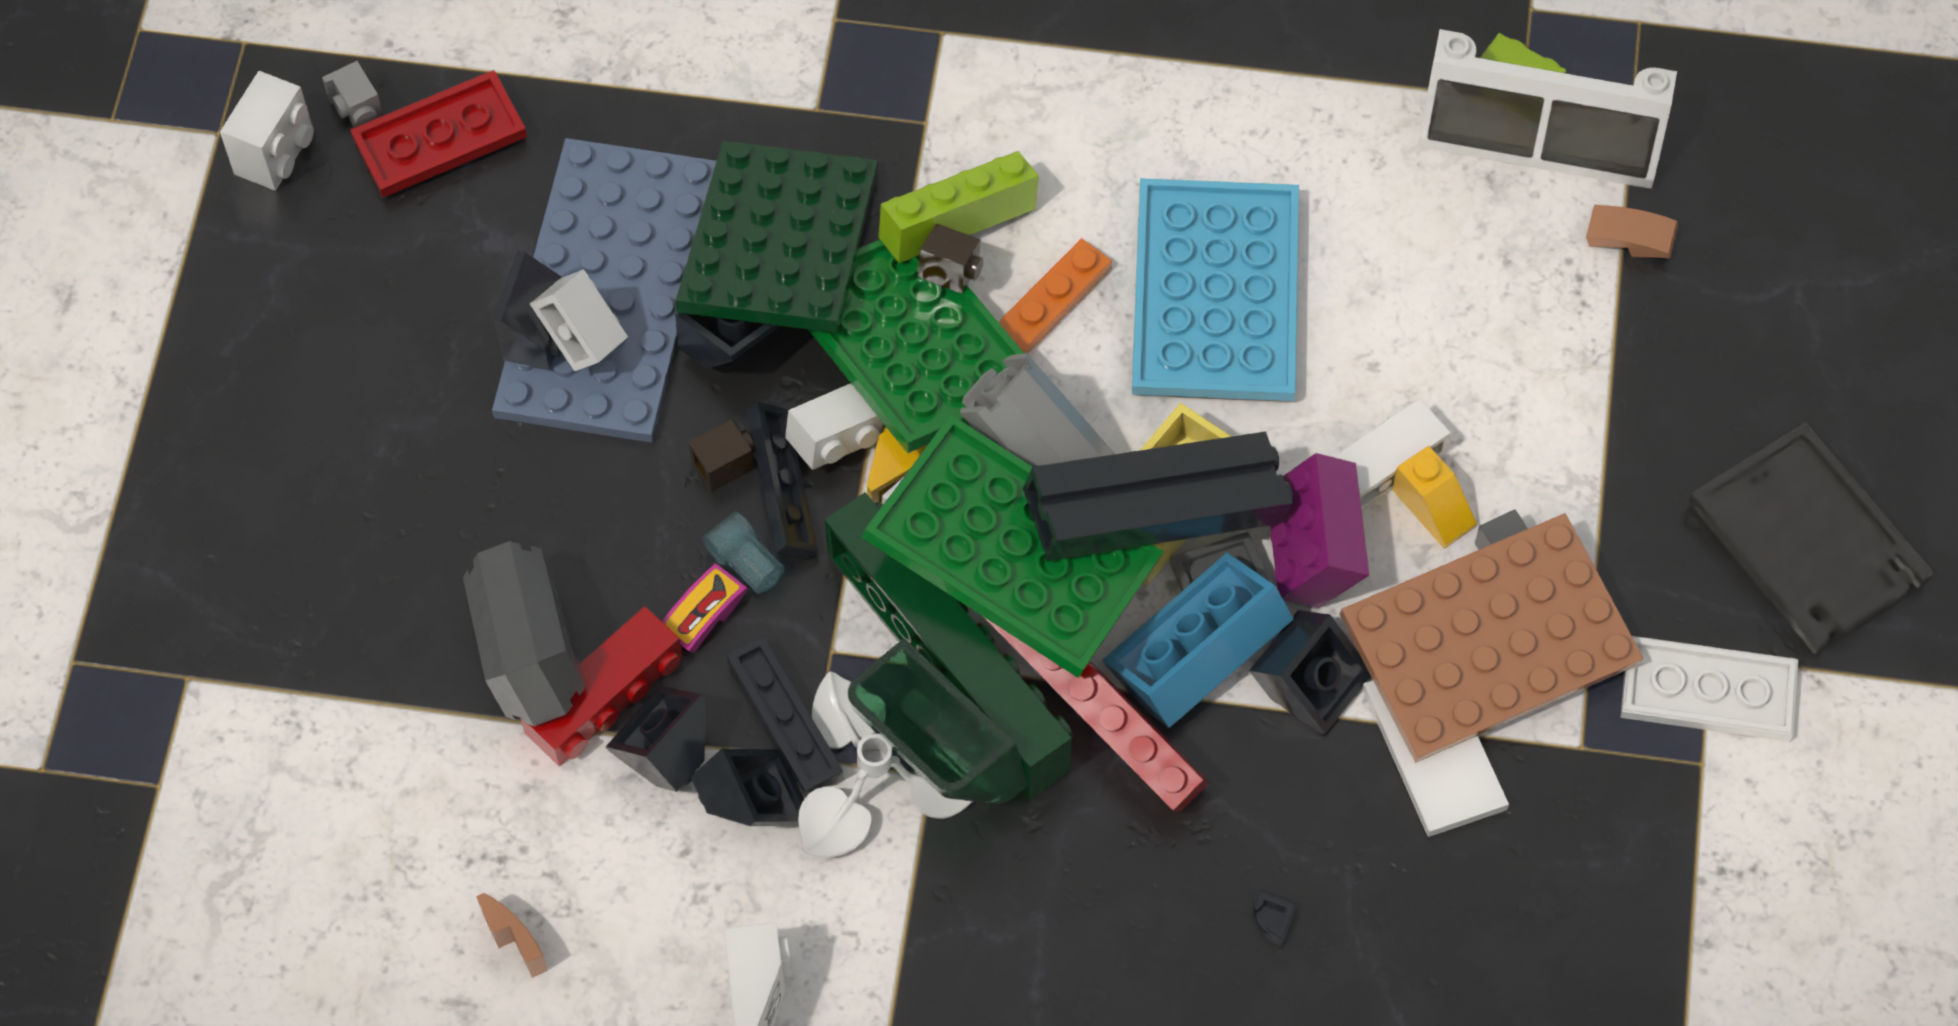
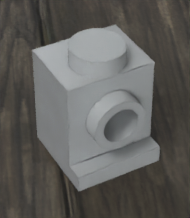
M358 61L322 77L330 103L334 104L342 119L348 116L354 128L384 116L378 94Z

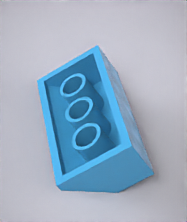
M1225 553L1106 656L1103 662L1145 711L1167 728H1170L1269 640L1276 636L1294 618L1274 584L1229 553Z

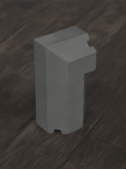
M508 541L477 553L473 560L474 568L471 573L467 570L463 576V581L487 685L506 717L515 720V716L522 718L524 723L537 726L566 715L573 706L570 699L576 691L580 696L586 685L580 662L571 647L554 572L542 548L531 546V552L522 550L520 543Z

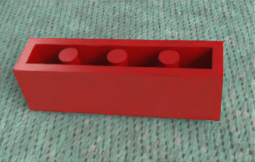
M644 606L580 663L586 687L580 696L576 691L570 699L573 706L568 713L537 726L526 724L520 718L524 733L558 766H561L568 758L574 759L578 757L587 747L588 740L598 731L609 729L617 721L619 713L631 702L633 704L637 703L645 697L650 689V685L661 675H669L676 669L683 656L680 638Z

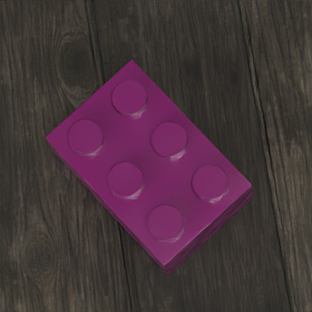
M1315 453L1283 475L1284 481L1288 482L1291 486L1293 504L1281 524L1270 526V539L1274 556V577L1277 590L1282 599L1287 602L1319 609L1370 575L1356 463Z

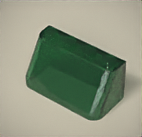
M905 638L850 683L848 699L853 711L872 730L880 734L892 749L941 796L949 799L1002 804L1010 801L1029 785L1016 743Z

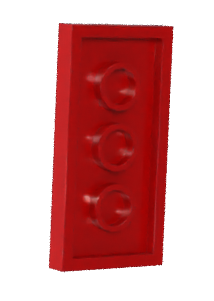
M495 70L350 129L352 139L382 197L391 195L527 137L526 128Z

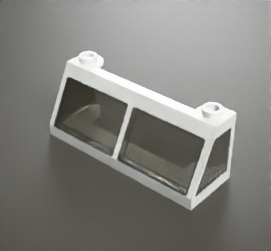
M1439 30L1418 147L1652 189L1672 105L1677 71L1646 68L1637 74L1632 86L1476 58V46L1469 36L1463 33Z

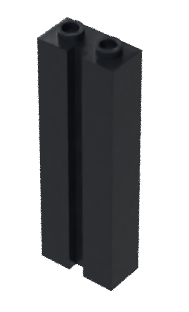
M1266 431L1034 466L1023 486V491L1047 561L1281 524L1293 504L1291 486L1288 482L1284 481L1282 474L1277 475L1276 473L1280 463L1279 455L1276 448L1271 446Z

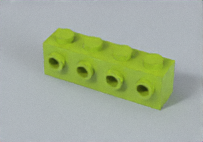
M1016 151L1003 157H997L975 168L961 171L957 175L928 184L923 188L900 197H894L881 204L879 238L898 263H901L920 254L922 245L936 223L964 234L972 235L1035 210L1039 175L1021 153Z

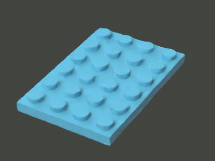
M1140 178L1132 394L1295 401L1299 185Z

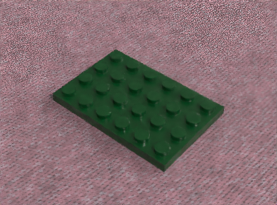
M722 141L676 297V312L837 333L877 176L878 160Z

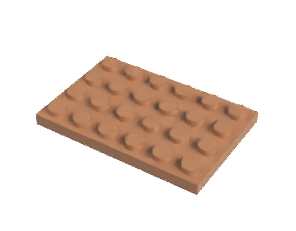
M1566 513L1344 607L1339 613L1415 763L1633 668L1644 660Z

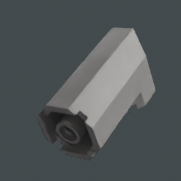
M1028 353L1010 355L1004 359L1002 363L1007 368L999 373L991 368L979 378L963 397L962 403L966 408H961L960 414L972 428L1032 467L1115 454Z

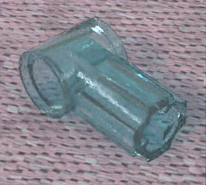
M738 512L731 513L702 537L703 544L713 558L723 566L729 564L757 594L770 590L784 574V566L757 540V535L752 526Z

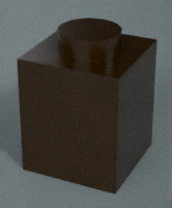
M936 223L920 249L918 278L963 293L969 281L977 280L982 270L984 259L979 257L981 239Z
M732 419L688 442L691 461L711 492L754 470L752 453L755 452L754 442L746 430L741 432L738 430Z

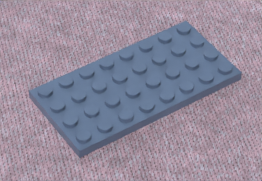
M565 138L533 258L562 277L584 269L589 278L595 283L598 292L612 313L618 318L628 338L599 363L578 371L573 370L563 353L559 357L554 356L550 370L505 361L492 408L494 418L653 443L678 342L675 314L678 313L676 312V297L716 165L715 160Z

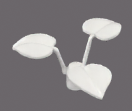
M830 671L826 674L816 692L812 707V719L830 749L844 748L852 741L853 745L857 748L859 772L849 797L837 787L826 786L815 789L804 799L798 817L802 850L811 856L834 857L858 847L869 833L872 817L866 807L855 803V801L858 799L867 777H881L888 772L890 767H894L906 781L914 783L910 793L914 806L922 814L936 819L950 818L961 813L986 791L987 782L970 762L955 753L941 749H932L920 753L914 761L915 774H911L900 763L899 757L892 756V746L889 740L883 735L875 734L882 718L881 706L877 698L863 686L850 682Z

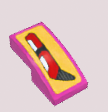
M715 563L687 590L662 622L680 638V643L685 649L695 653L719 620L726 621L749 588Z

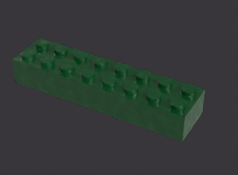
M864 492L825 519L828 557L1029 801L1070 773L1071 737H1073V733L1069 725L1059 715L1054 718L1045 707L1046 700L1040 690L1035 685L1031 684L1028 686L1019 676L1020 670L1014 659L1008 653L1002 655L993 645L994 638L988 628L983 623L979 622L976 624L967 614L969 610L966 605L861 538L865 528L883 506L880 501L874 503L868 494Z

